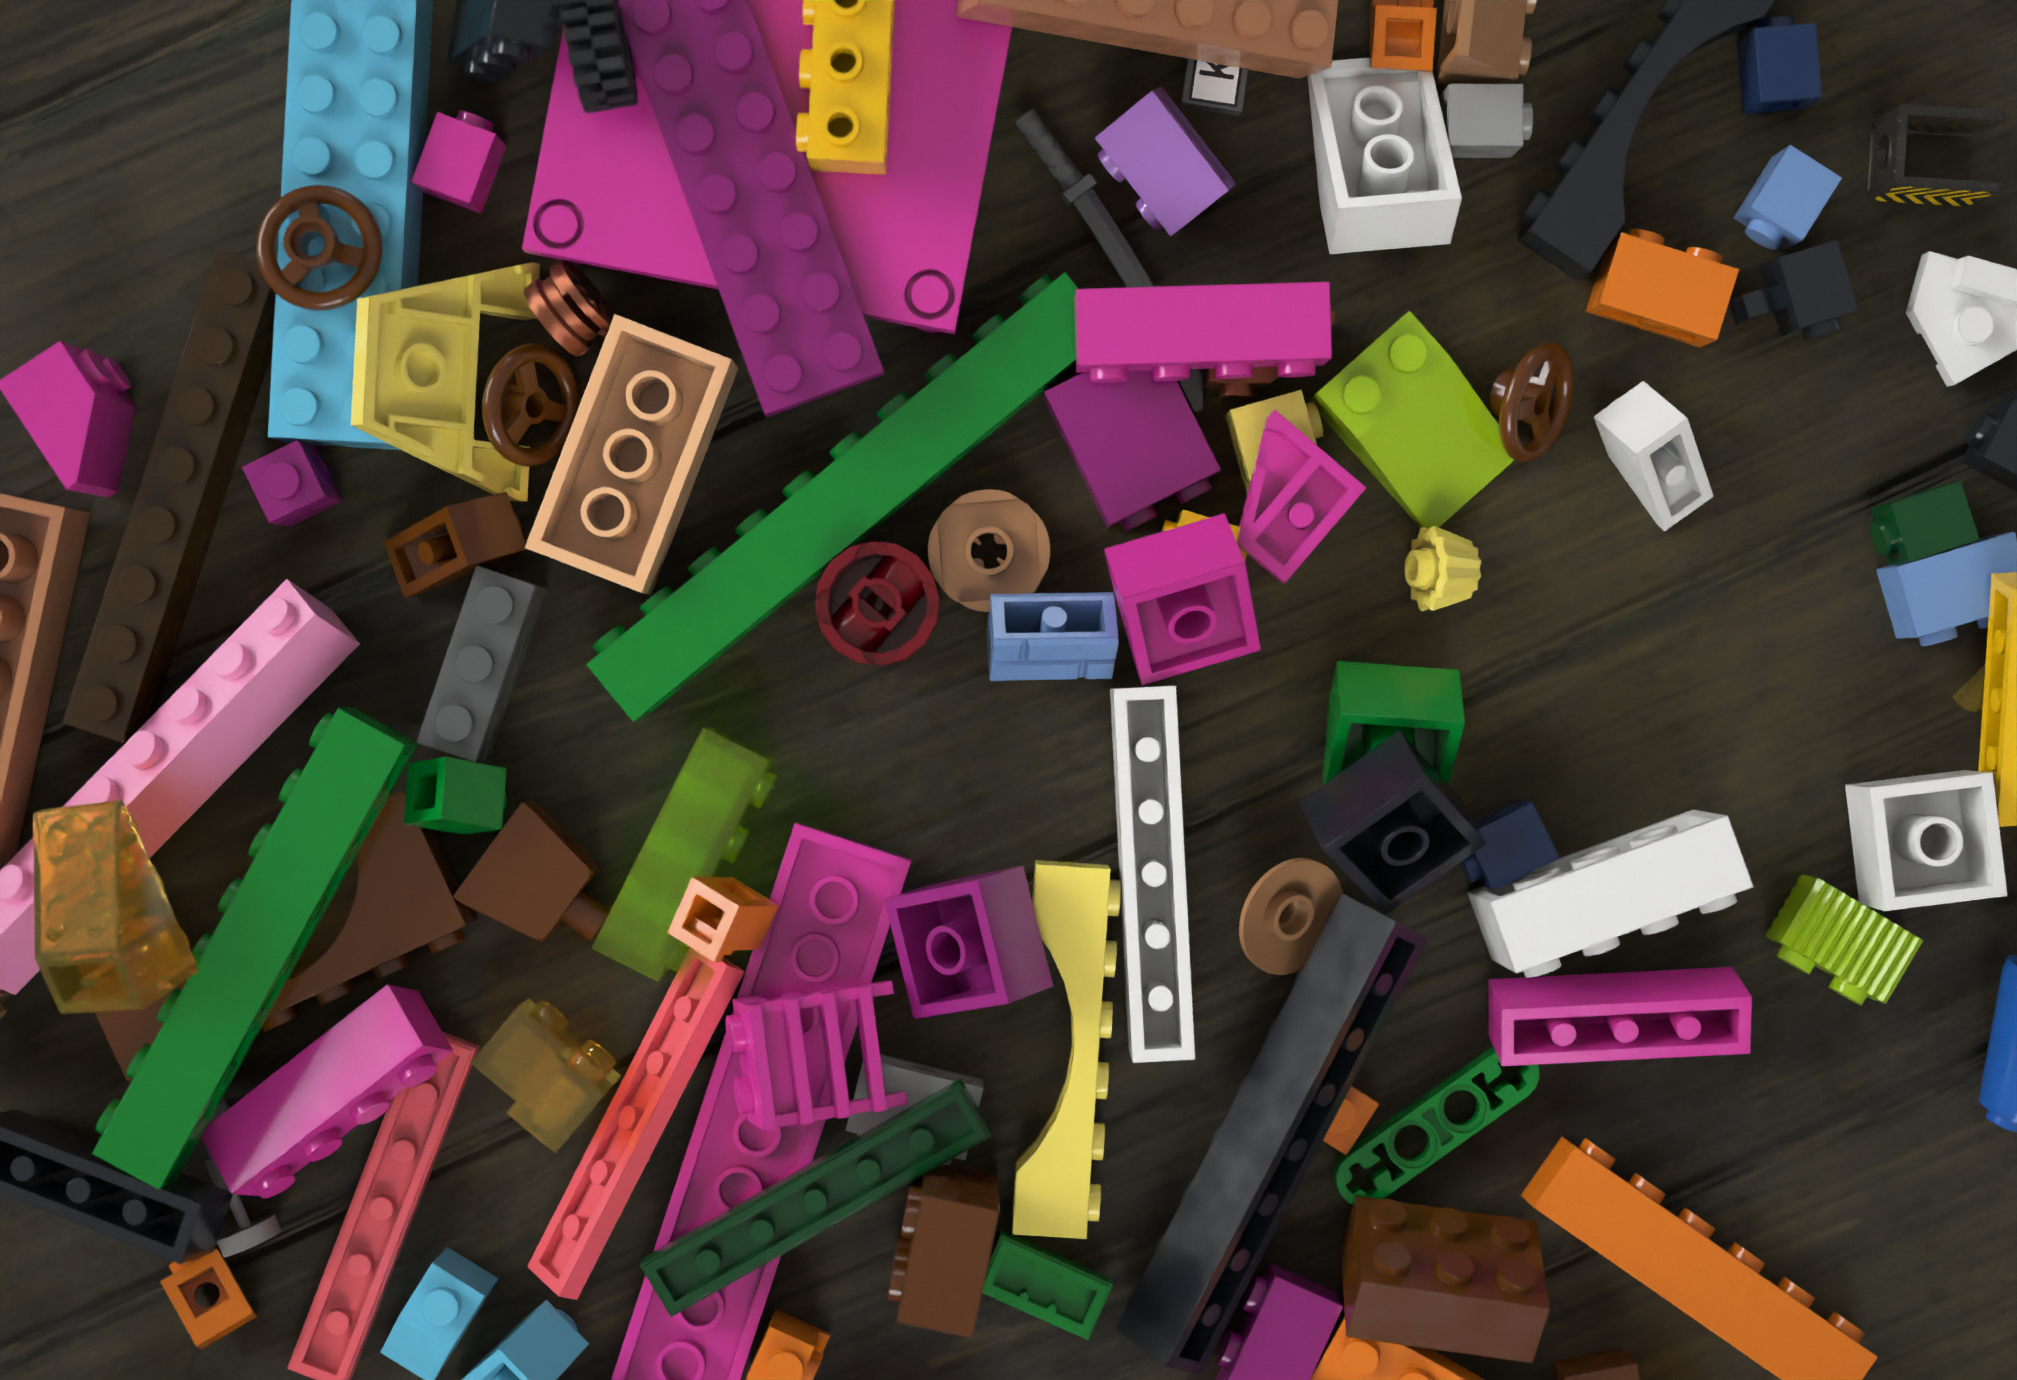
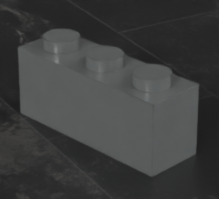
M476 566L416 743L472 762H482L490 759L548 588L490 568Z

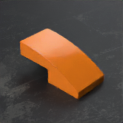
M1370 0V69L1426 72L1433 70L1437 8H1433L1434 0Z

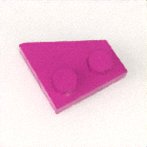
M1273 410L1265 421L1236 542L1238 547L1280 583L1284 584L1366 487L1276 410Z

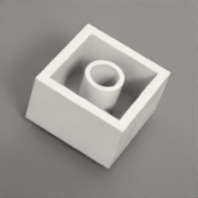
M1961 770L1845 785L1859 903L1870 908L1890 911L2007 896L1992 772Z

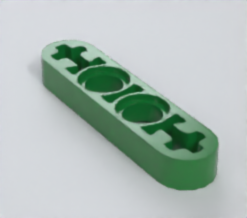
M1490 1047L1356 1142L1347 1155L1342 1153L1336 1159L1332 1169V1180L1337 1191L1350 1204H1353L1355 1196L1384 1199L1528 1097L1535 1090L1539 1081L1538 1064L1522 1065L1519 1067L1517 1073L1521 1080L1516 1085L1512 1086L1506 1080H1502L1492 1086L1489 1090L1498 1099L1490 1104L1485 1092L1471 1081L1472 1078L1480 1073L1481 1079L1488 1084L1501 1074L1498 1056L1494 1047ZM1457 1090L1471 1092L1476 1100L1474 1115L1463 1123L1449 1121L1444 1113L1446 1098ZM1408 1125H1416L1423 1128L1427 1135V1144L1424 1151L1414 1158L1402 1157L1397 1154L1394 1148L1396 1134L1401 1128ZM1382 1144L1385 1154L1399 1169L1390 1175L1388 1168L1383 1164L1370 1174L1373 1185L1369 1189L1363 1191L1359 1185H1353L1348 1188L1346 1184L1353 1178L1349 1168L1355 1163H1359L1365 1169L1376 1164L1381 1159L1373 1149Z

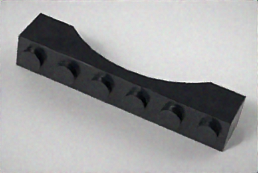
M1666 0L1656 16L1664 22L1663 26L1653 41L1643 36L1622 66L1630 75L1617 92L1609 87L1596 103L1588 116L1596 125L1585 141L1582 142L1575 137L1560 156L1554 169L1562 175L1550 193L1540 188L1531 199L1519 218L1528 225L1517 241L1576 281L1590 273L1626 221L1623 187L1627 153L1637 121L1654 90L1672 68L1687 56L1718 40L1749 30L1765 16L1775 0Z

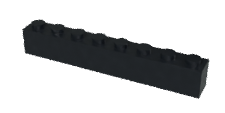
M1343 893L1334 910L1327 916L1323 925V931L1306 964L1297 973L1295 985L1279 1016L1270 1025L1267 1039L1251 1070L1242 1079L1237 1097L1224 1122L1214 1133L1210 1148L1198 1172L1187 1185L1183 1193L1182 1202L1166 1233L1156 1244L1154 1256L1138 1287L1129 1296L1126 1310L1116 1327L1118 1331L1167 1367L1202 1374L1428 939L1424 935Z

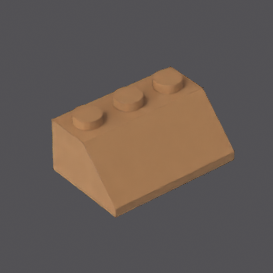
M1443 0L1435 84L1447 86L1449 84H1514L1519 75H1526L1531 58L1532 40L1531 38L1523 37L1525 14H1533L1537 0Z

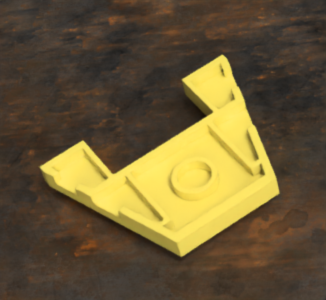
M520 264L358 298L351 426L493 495L507 492L511 502H526L528 499L529 467L511 463L496 451L491 442L476 441L473 438L480 314L519 320L537 319L525 298L524 288L534 280L539 279L540 264Z

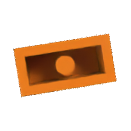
M1630 229L1628 234L1621 232L1614 237L1603 254L1586 312L1699 348L1716 341L1739 269L1721 264L1723 256L1708 249L1688 247L1686 252L1664 246V237L1647 230Z

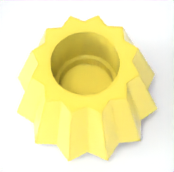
M1432 526L1429 529L1425 527L1420 528L1417 539L1411 541V551L1406 557L1404 567L1406 581L1411 587V600L1417 601L1419 610L1425 611L1430 609L1434 611L1470 599L1473 591L1478 590L1482 561L1478 557V548L1473 546L1472 541L1436 526Z

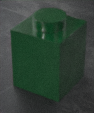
M1961 481L1938 485L1870 508L1874 520L1870 523L1871 539L1877 552L1881 556H1886L1888 565L1910 563L1980 539Z

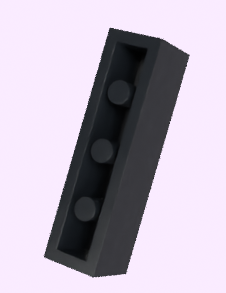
M17 1109L0 1112V1194L179 1264L214 1252L233 1196L231 1192L183 1173L180 1174L178 1179L158 1190L92 1154L99 1142L97 1140Z

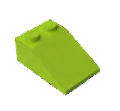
M1410 311L1395 322L1308 400V402L1314 401L1319 415L1420 528L1440 527L1514 461V459L1507 455L1501 444L1499 424L1449 354Z

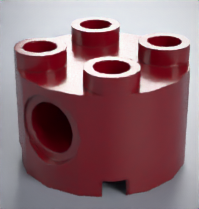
M869 542L847 548L828 564L817 584L815 609L821 632L836 651L857 663L887 666L909 659L927 644L938 625L941 601L932 573L917 555L898 544Z

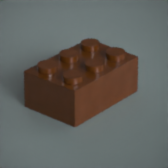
M951 1164L940 1165L909 1184L902 1232L899 1234L887 1300L899 1302L897 1323L973 1338L999 1215L998 1174Z
M1354 1197L1341 1247L1346 1337L1533 1363L1550 1310L1536 1221L1523 1220L1511 1216H1495L1460 1211L1448 1207L1439 1208L1397 1202L1391 1199Z

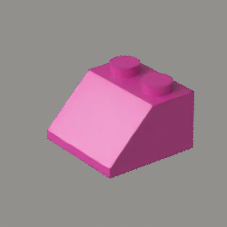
M59 341L0 380V390L66 489L106 498L119 492L136 406L126 393V390L131 388V383L123 369L113 358L108 356L104 359L88 348L84 350Z
M1225 513L1104 549L1114 594L1142 685L1261 650L1245 561Z

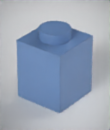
M1789 145L1771 157L1733 218L1747 227L1745 234L1757 244L1772 250L1778 247L1786 250L1805 238L1842 177L1792 145Z

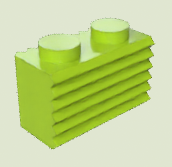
M1803 874L1797 879L1796 886L1791 889L1790 896L1785 900L1784 906L1773 920L1772 927L1766 933L1768 939L1782 946L1776 955L1778 958L1806 974H1810L1814 966L1834 977L1828 986L1830 989L1861 1006L1867 997L1884 1004L1887 1003L1923 942L1921 938L1901 928L1825 881Z

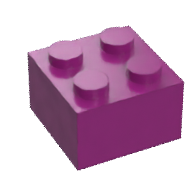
M1023 865L934 883L884 899L914 1019L1009 1004L1053 986Z

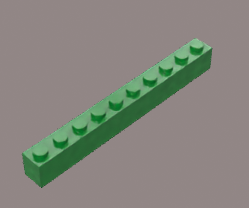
M1065 272L1053 282L1047 275H1044L1019 296L1018 299L1024 306L1006 321L1000 314L988 320L971 336L976 342L972 349L959 359L951 352L939 360L924 374L929 384L912 398L905 391L894 397L876 414L882 422L863 437L856 430L844 438L829 452L835 460L817 476L811 469H808L795 478L782 491L787 500L768 515L764 508L754 512L734 530L740 537L739 540L723 553H720L716 547L705 552L687 568L688 572L693 576L689 581L675 592L668 585L659 590L639 608L645 617L628 631L621 624L616 626L592 646L598 655L586 665L633 722L642 721L824 572L833 559L847 548L857 545L1076 365L1074 297L1076 289L1079 288Z

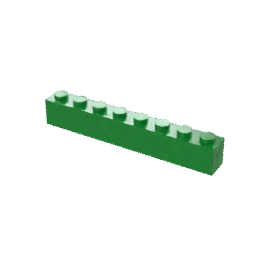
M338 708L334 715L327 713L316 726L309 741V745L315 748V751L305 769L296 768L285 782L279 795V801L285 804L274 825L266 823L254 838L248 852V856L254 858L252 865L243 880L236 878L225 891L218 905V911L224 914L213 935L209 933L204 934L194 947L187 962V966L194 970L182 990L175 988L163 1003L157 1015V1021L162 1023L163 1026L153 1044L145 1043L132 1059L126 1076L133 1080L122 1100L119 1098L113 1099L97 1123L96 1131L101 1133L102 1136L92 1154L158 1190L179 1178L418 745L415 741L355 708Z

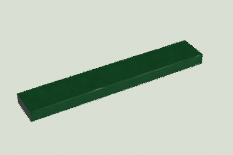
M960 1078L642 1258L639 1266L672 1317L992 1137V1129Z

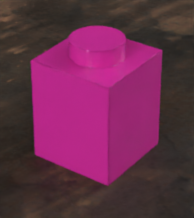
M459 110L455 119L437 112L411 182L425 194L482 214L507 146L492 132L494 124L478 115Z

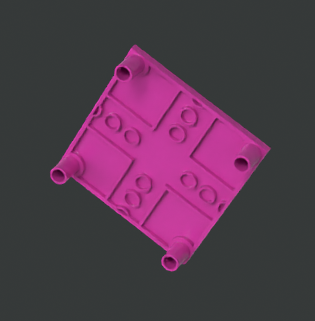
M748 0L797 131L798 113H809L810 89L800 88L801 49L812 50L814 25H803V0ZM895 0L887 175L811 171L863 316L914 326L928 333L940 331L955 334L1013 27L956 17L958 0ZM563 31L522 250L529 254L571 261L575 265L587 264L718 289L633 54L632 65L636 76L638 104L586 114L578 96V88L575 86L572 64L570 65L569 50Z

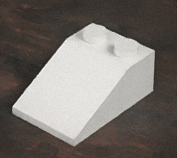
M1370 58L1334 60L1330 68L1308 75L1319 202L1329 253L1339 254L1450 244L1462 197L1433 72L1370 69Z

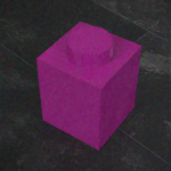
M296 440L242 467L268 522L271 524L291 527L343 501L317 446Z

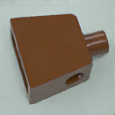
M533 799L521 802L453 895V898L460 903L541 942L551 938L562 922L569 925L589 941H592L613 913V911L585 892L601 870L599 865Z

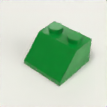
M1337 661L1328 701L1322 786L1399 730L1449 784L1465 724L1459 670Z

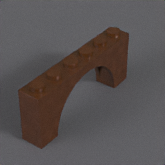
M406 790L388 798L357 854L358 881L356 893L343 929L334 943L313 965L286 982L262 1026L264 1032L298 1017L299 1014L294 1005L314 995L319 1005L322 1006L354 991L355 989L350 979L370 969L375 979L378 980L410 965L406 953L424 944H427L431 954H434L466 939L461 927L478 920L472 908L453 898L461 883L437 831L403 824ZM141 915L117 922L64 947L127 1082L133 1080L126 1076L132 1059L145 1043L153 1044L163 1026L162 1023L157 1021V1015L163 1003L175 988L181 990L184 988L193 971L172 957L156 941Z

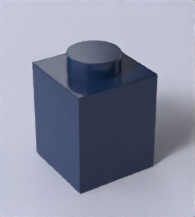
M1791 16L1766 18L1758 21L1756 28L1737 42L1743 115L1800 111L1822 97L1816 23L1794 25V17Z
M1518 800L1475 822L1487 844L1459 864L1471 883L1479 879L1482 886L1496 890L1560 857L1533 802Z

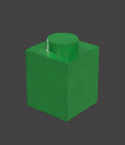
M451 757L408 763L403 824L463 835L502 830L503 813L507 802L505 793L507 768Z

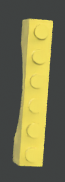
M1035 860L1032 903L1041 939L1050 950L1065 984L1071 1010L1072 1045L1066 1080L1055 1109L1036 1140L1015 1163L1012 1210L1013 1235L1087 1239L1088 1221H1099L1101 1184H1090L1092 1160H1103L1105 1124L1094 1123L1095 1100L1107 1099L1109 1063L1098 1062L1099 1039L1111 1038L1113 1002L1102 1001L1103 978L1115 977L1117 941L1106 940L1107 916H1119L1121 880L1110 879L1111 869L1108 865Z

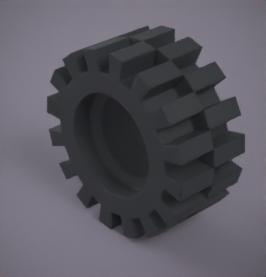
M561 0V17L565 28L563 30L565 42L569 50L570 65L572 64L575 86L578 88V96L584 112L588 114L637 105L638 92L635 83V70L632 65L633 59L625 33L619 0Z

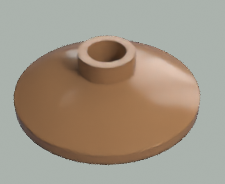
M1294 858L1271 868L1258 880L1244 903L1239 922V937L1242 949L1255 966L1270 974L1286 975L1299 971L1306 964L1323 931V925L1327 916L1334 910L1343 893L1335 873L1317 860Z

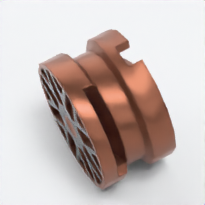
M559 260L550 267L551 276L544 281L541 279L534 280L524 288V295L535 316L551 336L569 353L576 357L578 355L582 356L592 348V339L598 334L601 336L607 335L615 313L596 285L580 268L571 261Z

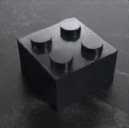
M1400 730L1299 802L1322 850L1386 915L1487 844L1462 799Z

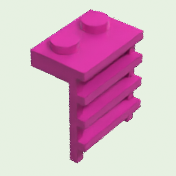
M888 980L767 1000L757 995L732 999L734 1015L726 1016V1034L731 1052H739L742 1076L734 1078V1095L739 1114H747L750 1123L764 1132L778 1130L777 1128L796 1124L808 1125L818 1120L835 1117L841 1119L851 1117L852 1114L869 1111L880 1112L886 1111L887 1108L908 1105L907 1092L905 1091L885 1094L873 997L894 994L892 981ZM855 1000L868 1097L849 1100L836 1003ZM819 1006L832 1103L812 1107L800 1009Z

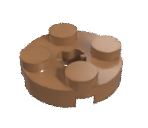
M993 489L973 491L962 495L942 512L936 521L928 542L929 565L935 580L950 599L970 610L989 612L990 594H1028L1036 591L1048 569L1050 561L1048 532L1044 522L1036 512L1016 496L1005 491ZM994 534L996 544H1006V559L997 558L1000 566L993 569H985L982 559L972 558L973 543L981 545L978 539L981 535Z

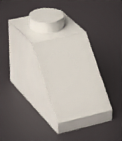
M1644 381L1620 398L1614 400L1609 406L1594 416L1608 456L1662 530L1666 531L1714 497L1688 418Z

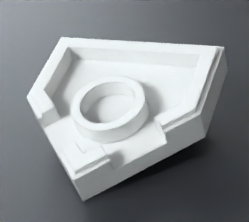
M1931 251L1921 255L1906 315L1917 334L1921 333L1938 363L1935 366L1947 387L1961 382L2017 350V269L1968 255L1961 259H1955Z

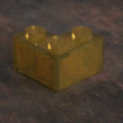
M527 999L513 1011L471 1061V1064L516 1101L507 1114L551 1151L556 1153L610 1091L621 1075L612 1069L616 1061L604 1048L591 1040H587L583 1044L565 1029L569 1022L556 1008L542 1000L536 1005L530 999Z

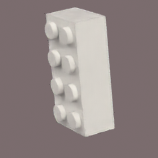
M1690 810L1556 859L1496 890L1482 886L1467 893L1491 959L1515 973L1524 971L1525 977L1530 978L1561 967L1559 958L1582 950L1584 956H1593L1612 950L1620 945L1618 936L1639 928L1643 935L1654 934L1672 928L1679 923L1676 915L1699 907L1701 913H1711L1737 903L1735 893L1752 888L1753 884L1728 816Z

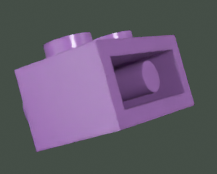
M1163 87L1152 90L1095 137L1096 141L1103 148L1098 153V157L1106 170L1118 182L1127 179L1140 196V199L1136 201V206L1143 218L1156 231L1164 227L1170 236L1182 229L1237 185Z

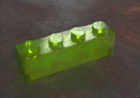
M710 726L702 728L592 947L593 950L657 982L666 975L668 969L679 973L691 947L667 932L691 878L715 877L724 859L731 863H734L750 832L741 827V824L751 804L760 809L762 808L777 779L776 775L768 772L774 758Z

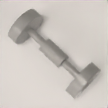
M223 1096L209 1124L230 1108L226 1096ZM205 1146L210 1159L204 1161L213 1185L230 1192ZM233 1194L229 1206L239 1228L219 1237L217 1245L223 1258L254 1247L276 1236L282 1230L275 1214H270L250 1222L240 1196Z

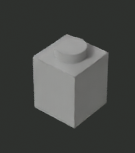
M1449 84L1438 97L1452 158H1511L1523 146V140H1529L1531 137L1533 109L1531 103H1523V84Z

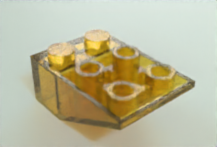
M123 800L41 809L33 814L35 960L60 1014L145 1009L199 971L190 952L188 938L177 923L165 896L163 882L152 867L140 840L138 826L134 818L128 813Z

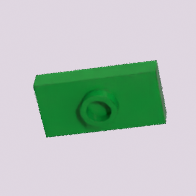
M1001 1230L989 1257L982 1293L1088 1340L1113 1286V1281Z

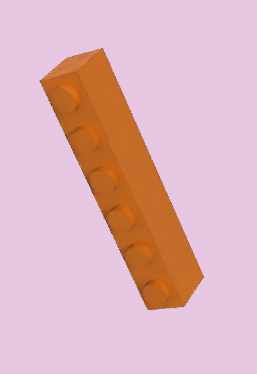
M1562 1136L1521 1194L1536 1210L1781 1380H1862L1878 1358L1859 1343L1866 1334L1835 1311L1832 1312L1827 1320L1810 1309V1306L1816 1299L1785 1276L1778 1285H1775L1760 1274L1766 1263L1736 1242L1732 1244L1728 1251L1709 1239L1716 1230L1713 1226L1686 1207H1684L1679 1216L1673 1214L1660 1204L1666 1195L1664 1192L1637 1173H1634L1627 1182L1610 1170L1616 1159L1586 1138L1577 1147Z

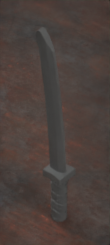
M1035 109L1024 114L1015 122L1016 126L1022 134H1025V138L1033 149H1036V153L1043 163H1046L1054 178H1057L1058 183L1065 191L1061 199L1067 207H1070L1072 204L1074 205L1110 260L1126 288L1154 287L1132 248L1094 191L1097 182L1089 173L1084 177L1079 169L1075 168L1074 162L1067 153H1064L1063 147L1056 138L1054 139L1052 132L1045 123L1043 124L1042 118ZM1190 369V379L1178 380V383L1191 409L1194 412H1200L1203 408V376L1199 369Z

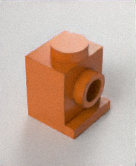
M692 877L667 933L711 961L721 962L724 955H731L734 950L760 949L779 905L734 877Z
M218 1249L183 1264L171 1263L169 1268L172 1275L160 1281L194 1344L201 1350L258 1317ZM206 1284H214L220 1291L218 1301L210 1307H202L197 1302V1292Z
M775 1309L750 1364L745 1380H813L831 1333Z

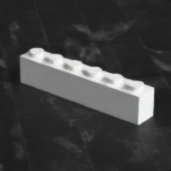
M1176 686L1110 689L1128 1050L1133 1063L1195 1060Z

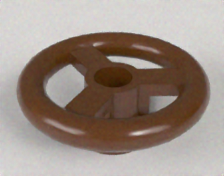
M328 185L301 187L279 198L265 214L256 239L258 265L270 288L288 303L307 310H332L353 302L370 287L379 271L382 260L381 232L369 208L353 194ZM318 204L331 205L346 212L355 221L361 232L363 249L340 242L334 228L322 219ZM298 210L300 217L293 220L284 233L283 245L291 261L281 270L277 262L275 250L277 235L284 221ZM317 236H323L325 240L323 251L318 255L310 256L308 252L310 241ZM333 262L358 268L348 282L331 291L313 292L298 287L312 270L327 267Z
M1546 342L1532 348L1521 359L1514 370H1504L1497 377L1492 387L1490 410L1494 416L1499 417L1501 444L1507 455L1516 461L1529 462L1542 456L1559 436L1569 414L1574 392V368L1568 352L1557 343ZM1544 363L1539 377L1533 376L1535 371ZM1556 381L1555 395L1550 412H1548V408L1551 401V390ZM1518 420L1532 425L1534 439L1526 444H1523L1519 438Z
M532 343L518 346L507 352L498 361L485 385L482 415L488 438L503 458L519 466L532 467L549 462L563 450L580 405L579 387L575 374L567 360L559 352L542 344ZM534 362L544 364L553 372L559 383L562 403L548 400L544 390L538 387ZM515 372L516 378H511V375ZM544 419L557 422L554 432L543 444L534 448H523L517 445L531 424H538Z

